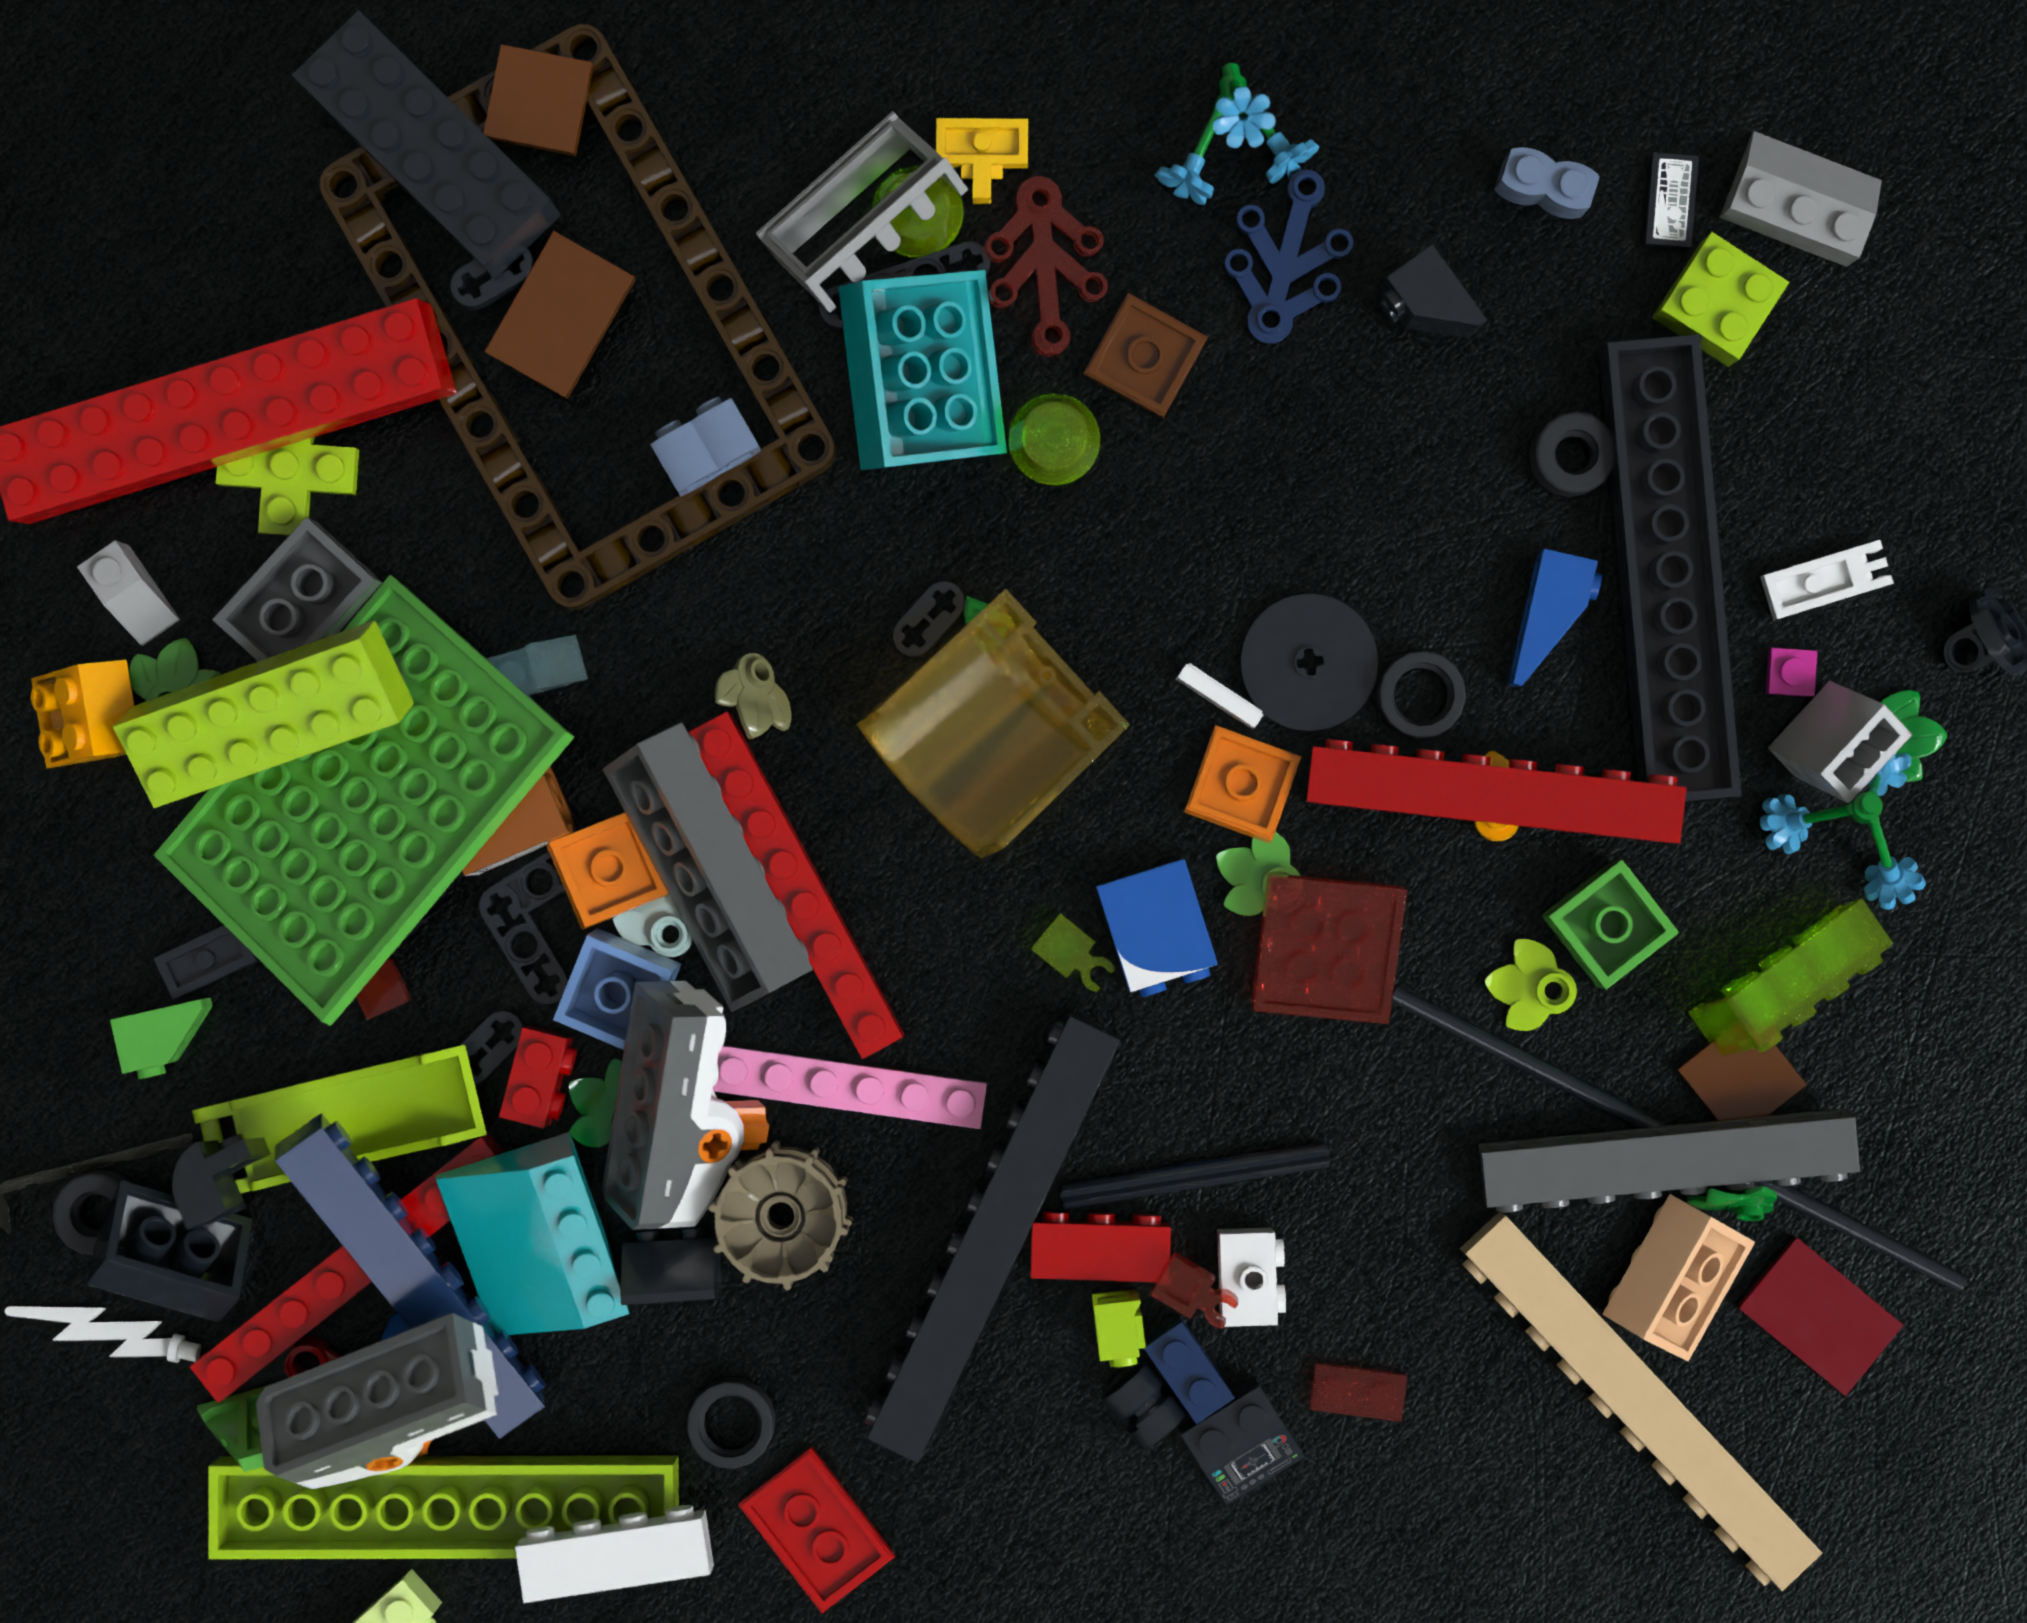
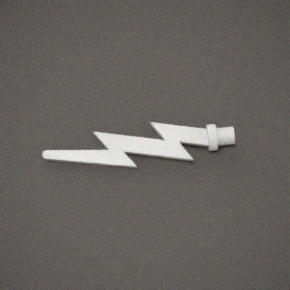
M8 1306L5 1309L6 1315L12 1317L71 1323L53 1341L126 1340L109 1357L167 1356L168 1361L178 1363L180 1359L197 1362L201 1353V1344L185 1341V1336L174 1334L172 1338L145 1339L162 1323L161 1321L92 1322L105 1308Z

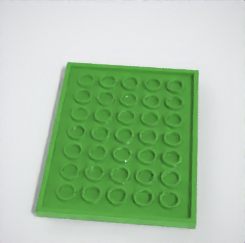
M389 575L343 631L373 620L376 621L414 701V704L400 723L209 789L154 854L322 1022L328 1025H332L574 738L571 733L392 575Z

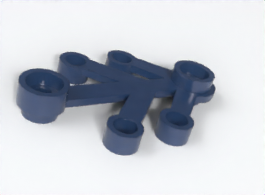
M1312 170L1298 171L1291 177L1287 186V196L1292 203L1280 252L1263 225L1265 216L1261 208L1256 205H1246L1241 208L1237 215L1236 224L1238 229L1248 235L1272 277L1268 296L1251 272L1253 260L1247 251L1243 249L1232 250L1225 259L1224 268L1230 277L1236 279L1252 308L1247 318L1248 329L1252 336L1262 343L1274 344L1284 340L1293 327V318L1321 302L1329 303L1334 301L1341 291L1339 278L1334 274L1324 273L1316 278L1312 288L1285 301L1291 282L1333 258L1341 259L1346 257L1353 247L1351 234L1344 229H1335L1328 234L1325 242L1297 257L1310 208L1315 207L1321 201L1325 191L1322 177ZM1303 180H1309L1314 184L1315 192L1311 195H1303L1298 189V184ZM1253 212L1258 216L1259 224L1252 228L1247 227L1242 222V216L1245 213ZM1333 237H1343L1347 242V248L1341 252L1335 251L1330 244ZM1241 256L1246 260L1247 268L1241 272L1234 271L1230 266V260L1233 257ZM1324 280L1331 281L1335 286L1334 294L1330 296L1321 294L1318 288L1319 283ZM1267 312H1273L1278 316L1279 324L1274 328H1268L1263 324L1262 316Z

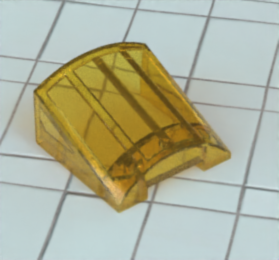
M1007 589L994 598L857 723V726L904 787L946 830L980 859L1003 849L1130 726L1101 692L1098 691L1093 694L1033 628L1037 622Z

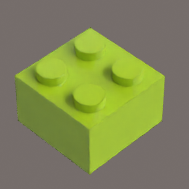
M1711 232L1700 242L1652 318L1680 336L1700 334L1701 350L1729 367L1741 358L1789 284V281Z

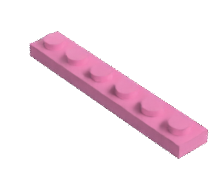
M723 1045L721 1051L718 1052V1080L712 1088L715 1092L981 1129L987 1087L986 1082Z

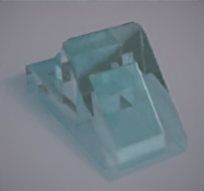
M576 635L525 645L523 649L487 658L528 696L588 679Z

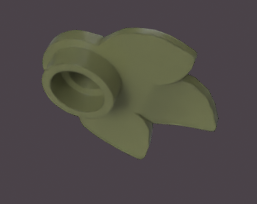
M748 653L737 660L732 670L726 671L719 676L715 687V702L727 707L736 706L742 726L749 739L760 736L771 725L781 731L789 728L792 714L789 700L785 692L775 683L773 669L763 656L757 653Z

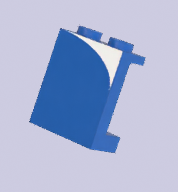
M1185 859L1173 861L1096 886L1129 992L1139 990L1140 997H1146L1167 990L1165 981L1180 976L1183 977L1184 984L1211 976L1209 967L1218 965Z

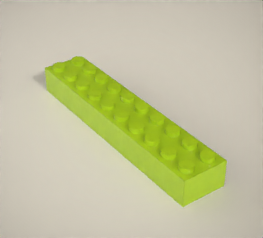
M678 1455L420 1456L413 1459L407 1466L392 1472L311 1489L274 1476L265 1470L264 1466L244 1472L232 1456H221L209 1465V1559L517 1558L516 1545L521 1538L527 1537L526 1531L534 1528L553 1526L556 1533L573 1530L574 1523L591 1519H600L602 1526L619 1523L620 1516L637 1512H646L647 1519L666 1516L665 1510L679 1506Z

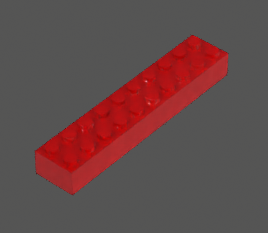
M415 298L1 426L0 493L8 521L26 524L35 523L225 465L226 463L457 394L432 305Z

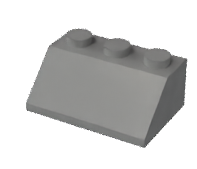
M1753 131L1719 218L1847 267L1861 256L1877 214L1882 180Z

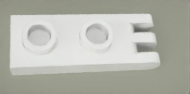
M1881 540L1760 576L1773 620L1894 584L1891 575H1883L1873 580L1871 571L1887 567L1886 557L1868 562L1866 554H1872L1883 549Z

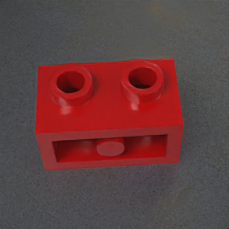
M534 1025L522 1027L499 1117L543 1129L551 1125L552 1119L559 1120L565 1100V1093L559 1092L563 1076L571 1075L577 1054V1049L571 1048L574 1036Z

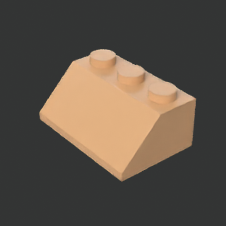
M1669 1194L1664 1205L1656 1212L1653 1225L1643 1243L1634 1251L1631 1264L1620 1284L1611 1292L1609 1303L1602 1315L1642 1339L1689 1361L1755 1242Z

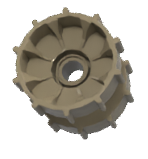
M775 1140L768 1150L757 1153L747 1161L743 1158H738L735 1165L731 1166L728 1170L731 1176L730 1180L716 1197L715 1201L709 1206V1211L715 1212V1230L719 1242L714 1251L716 1253L723 1251L732 1265L745 1274L743 1277L745 1283H748L753 1278L766 1283L783 1284L784 1289L789 1290L794 1281L806 1278L818 1269H821L823 1272L828 1271L829 1262L834 1257L833 1251L841 1235H847L853 1218L847 1216V1199L844 1186L848 1179L845 1176L839 1178L832 1167L818 1156L820 1152L818 1147H815L810 1152L797 1147H781L780 1142ZM778 1202L789 1204L795 1214L794 1221L786 1226L774 1223L769 1214L770 1207Z

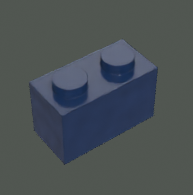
M1180 1315L1145 1338V1351L1196 1424L1235 1398L1231 1388Z

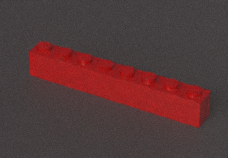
M725 712L688 732L697 741L700 757L709 774L713 775L721 787L722 798L729 812L740 822L746 844L752 855L761 862L765 871V879L772 893L784 905L789 925L796 938L800 939L805 945L809 955L808 960L861 1058L864 1059L903 1038V1030L732 714Z
M1326 739L1325 748L1313 746L1307 802L1681 844L1687 788L1677 786L1678 777L1650 774L1649 783L1630 781L1631 772L1603 769L1602 778L1583 776L1584 767L1556 764L1555 773L1536 771L1537 762L1509 759V768L1490 766L1491 757L1463 754L1461 763L1444 761L1445 752L1417 749L1415 758L1398 756L1399 747L1371 744L1370 753L1352 751L1353 742Z
M490 1133L481 1136L401 1199L408 1211V1215L405 1218L415 1230L422 1227L431 1237L451 1221L435 1175L505 1153ZM342 1246L191 1365L190 1368L217 1403H220L373 1282L346 1248Z

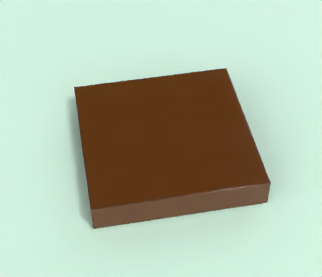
M501 44L483 133L491 140L576 156L594 67L593 63Z
M1128 293L1083 375L1163 419L1208 337Z
M1748 1012L1675 1068L1716 1121L1768 1116L1807 1085Z

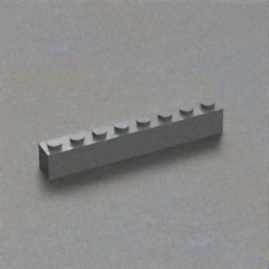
M1847 1108L1479 1144L1483 1193L1487 1207H1495L1497 1212L1503 1213L1520 1211L1523 1209V1204L1541 1202L1544 1208H1560L1568 1206L1571 1199L1587 1198L1589 1203L1603 1204L1615 1201V1195L1634 1194L1636 1199H1654L1662 1196L1661 1191L1680 1189V1193L1684 1195H1697L1708 1192V1186L1726 1185L1728 1190H1747L1754 1188V1182L1773 1180V1185L1791 1186L1801 1183L1802 1177L1819 1176L1821 1181L1833 1182L1847 1179V1173L1860 1172L1856 1119Z

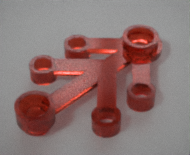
M1037 176L1029 178L1019 187L1016 194L1018 211L1000 232L992 234L987 239L984 245V252L986 257L993 262L1000 263L1005 261L1013 252V242L1032 224L1033 244L1004 278L996 280L991 285L988 297L990 302L998 308L1009 307L1016 300L1018 289L1036 269L1041 322L1033 329L1031 341L1034 349L1039 354L1053 357L1060 354L1070 341L1069 328L1059 317L1055 269L1078 288L1080 296L1089 302L1098 301L1106 294L1108 282L1098 272L1089 273L1052 241L1051 223L1074 241V247L1079 254L1089 257L1095 255L1102 248L1104 238L1100 230L1091 226H1083L1061 207L1062 195L1060 189L1052 180ZM1037 191L1044 193L1047 197V205L1042 207L1035 205L1032 200V194ZM1082 235H1092L1096 240V247L1094 249L1085 248L1081 242ZM992 241H1003L1007 248L1004 255L995 254L991 249ZM1093 279L1100 284L1099 294L1093 295L1086 290L1085 284L1087 280ZM1003 285L1009 288L1011 292L1009 300L1002 301L997 298L995 294L997 286ZM1047 328H1054L1059 332L1060 340L1058 343L1053 344L1046 340L1045 330Z

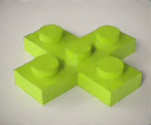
M313 437L218 466L216 484L220 486L261 488L258 533L290 536L306 517L309 518L310 492L356 495L359 449L314 445Z

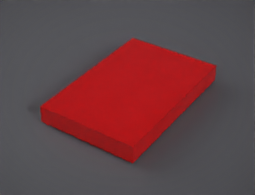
M812 1446L738 1503L739 1507L821 1613L825 1612L895 1558V1553Z

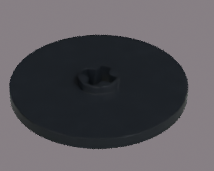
M1300 594L1274 603L1254 621L1242 646L1240 660L1241 675L1249 697L1255 706L1263 711L1262 713L1266 717L1290 729L1318 731L1343 723L1364 705L1376 681L1378 653L1369 627L1351 607L1329 596ZM1304 650H1311L1313 657H1320L1322 665L1314 668V675L1312 676L1307 675L1306 669L1298 668L1296 664L1297 660L1304 657Z

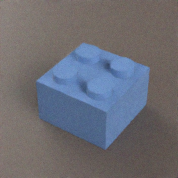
M597 928L586 936L553 1020L624 1050L635 982L675 981L681 963Z

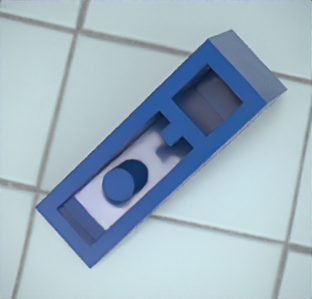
M1542 549L1537 552L1507 686H1522L1586 609L1589 599L1596 600L1602 580V574L1596 572L1598 561L1548 549Z

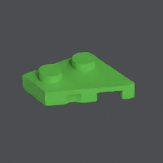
M272 1384L229 1396L220 1403H217L215 1400L197 1406V1411L204 1424L244 1472L264 1466L256 1401L263 1389Z

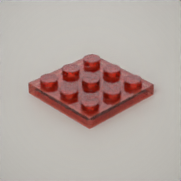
M1268 873L1251 1000L1252 1010L1389 1024L1407 889L1404 886Z

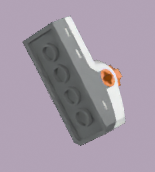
M686 981L635 982L602 1183L605 1201L632 1230L695 1227L713 1202L732 1162L737 1158L740 1150H758L761 1143L767 1142L769 1124L765 1115L766 1107L758 1100L723 1101L717 1099L712 1088L718 1080L717 1058L718 1052L723 1047L726 1032V1019L722 1014L723 1006L705 990H695Z
M451 1313L265 1387L256 1401L264 1469L274 1476L311 1489L345 1483L401 1469L407 1466L413 1459L428 1454V1447L433 1439L497 1415L494 1396L498 1395L493 1358L491 1350L486 1349L483 1327Z

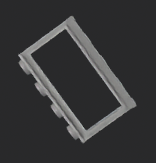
M892 111L758 230L756 234L776 260L830 313L836 306L821 288L820 283L838 267L851 281H861L865 277L866 269L854 253L873 236L887 251L897 249L901 239L889 222L908 205L922 220L932 218L935 214V206L924 191L939 177L945 180L961 196L968 188L946 157H941ZM909 149L925 162L807 268L792 254Z

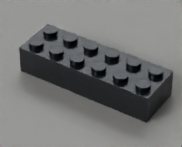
M359 10L292 74L305 92L494 280L561 216L550 198Z

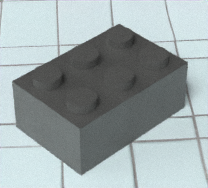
M306 517L212 620L259 662L340 633L383 582L318 522Z

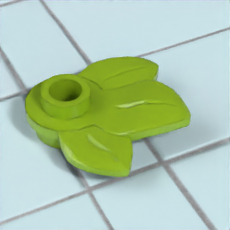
M1516 939L1513 949L1515 964H1508L1494 970L1485 978L1484 983L1496 999L1510 1005L1506 1016V1027L1519 1031H1529L1540 1027L1549 1014H1558L1569 1009L1575 1001L1577 988L1571 975L1557 968L1554 954L1549 948L1534 940ZM1550 982H1556L1560 986L1561 992L1556 999H1549L1545 995V987Z

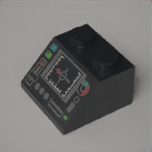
M1256 1378L1233 1392L1235 1397L1233 1400L1200 1423L1196 1424L1193 1418H1190L1179 1425L1181 1436L1205 1475L1227 1505L1305 1457Z

